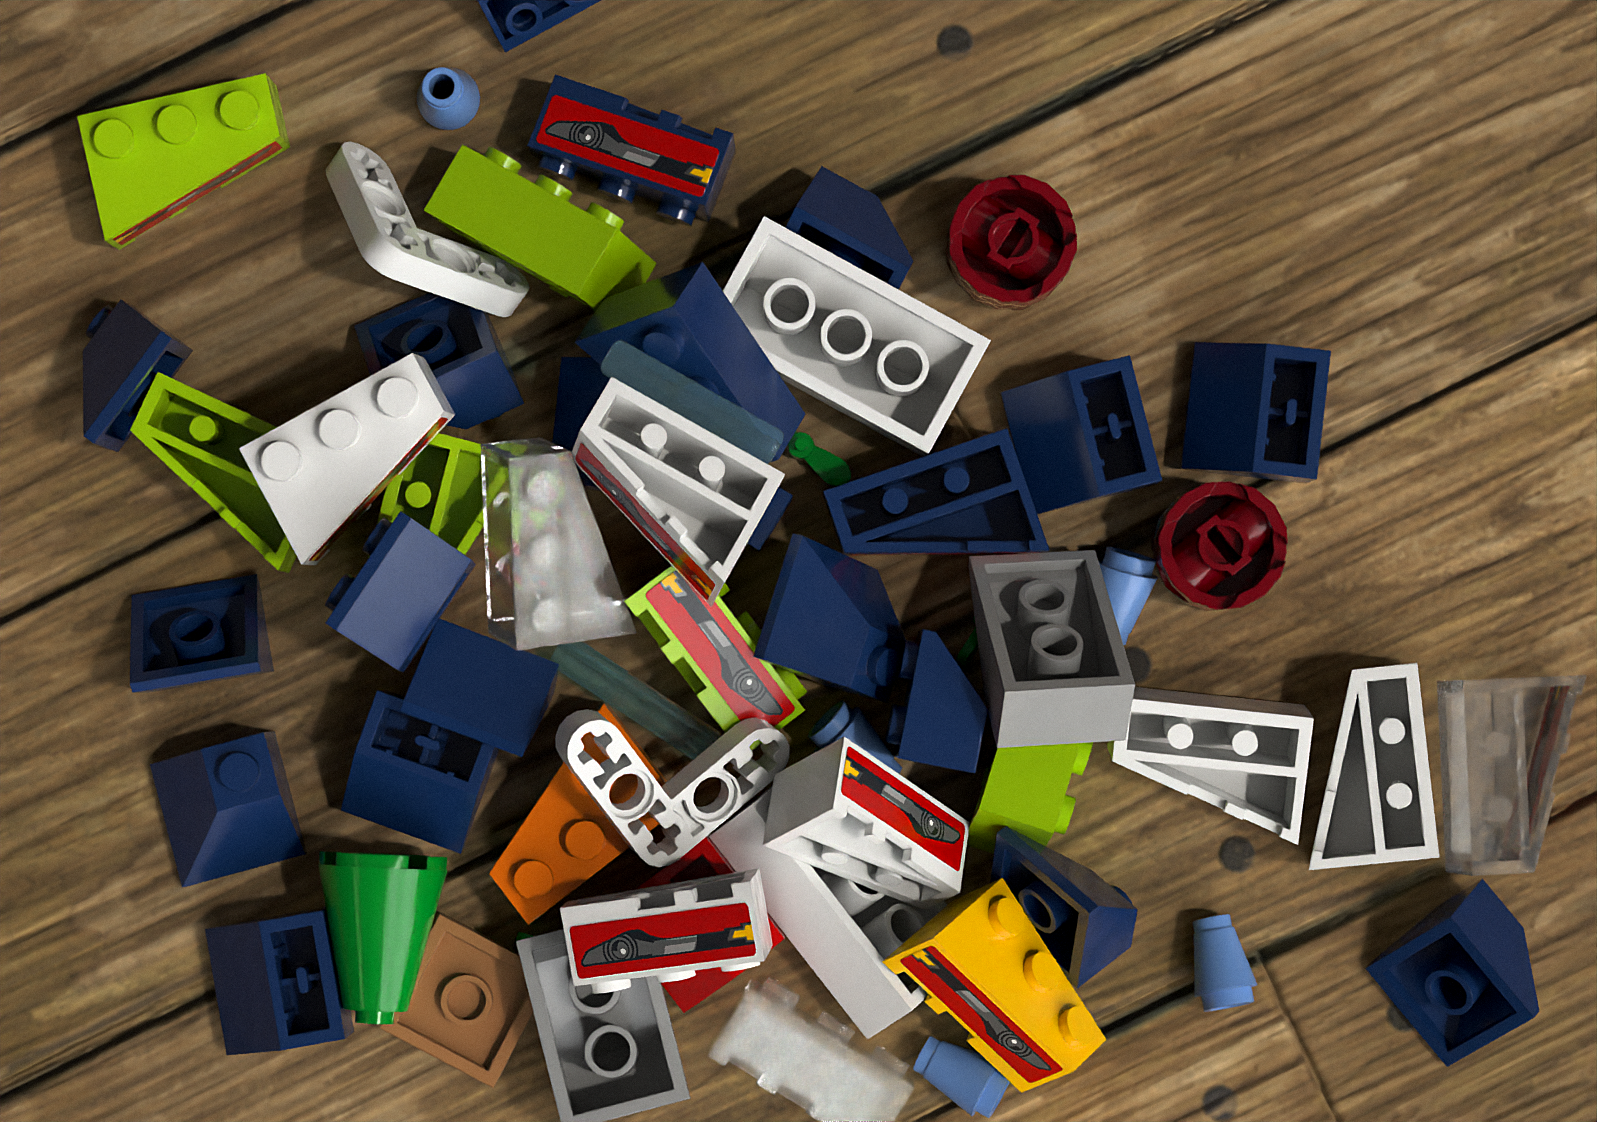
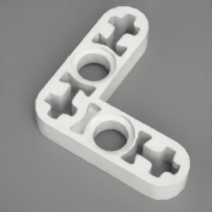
M344 142L325 171L342 213L365 261L382 275L496 316H511L530 289L525 277L514 266L496 256L418 229L387 164L369 148L354 142Z
M586 709L572 713L559 725L555 736L556 749L559 756L628 847L647 864L656 867L671 865L683 857L772 782L775 774L784 770L789 759V744L782 733L765 720L759 718L744 719L734 725L661 787L621 732L597 711ZM589 731L595 735L594 741L596 745L609 758L600 765L583 750L584 745L580 739ZM759 740L762 742L760 746L764 754L755 761L752 759L753 753L749 747L754 741ZM731 762L734 765L732 768L741 774L738 779L723 768L726 763ZM623 774H635L638 779V787L635 794L624 803H611L609 790L612 783ZM710 777L719 778L721 790L715 801L707 806H695L694 792L700 782ZM647 812L662 826L663 834L666 836L658 844L652 841V834L639 820Z

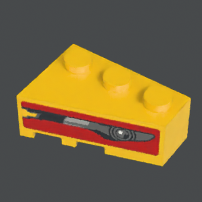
M1003 878L951 901L882 961L895 975L905 971L928 993L924 1002L937 1014L947 1011L970 1033L966 1041L1021 1093L1074 1072L1106 1041L1092 1015L1081 1001Z

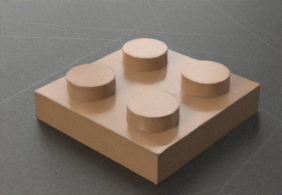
M440 913L429 934L408 1011L395 1012L394 1024H382L380 1029L494 1088L534 1013L519 953L454 918Z

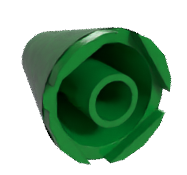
M320 851L318 867L342 1008L355 1010L356 1023L394 1024V1013L407 1012L448 871L447 857Z

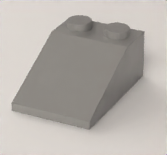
M1095 550L969 556L968 568L984 697L997 748L1126 740L1135 682Z
M564 929L516 941L561 1122H605L691 1099L662 984L657 982L656 976L630 979L631 987L593 994L591 984L573 985Z

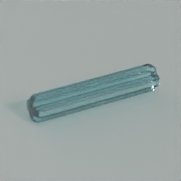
M617 340L611 346L602 362L601 372L608 378L613 377L766 464L772 461L783 442L784 433L779 428L624 340Z
M568 634L564 637L551 656L550 661L559 664L558 671L692 760L721 737L719 731L574 635Z

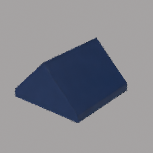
M257 574L131 595L130 686L133 693H149L274 672Z
M439 619L433 628L400 711L523 757L554 695L559 664Z

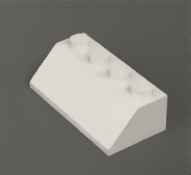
M765 216L723 289L724 294L782 380L922 457L927 456L991 341Z
M771 786L712 833L709 838L736 872L760 869L767 912L868 1040L911 1012L926 998L928 993L905 971L895 975L882 961L946 907L947 904L942 901L923 910L763 846L772 792Z

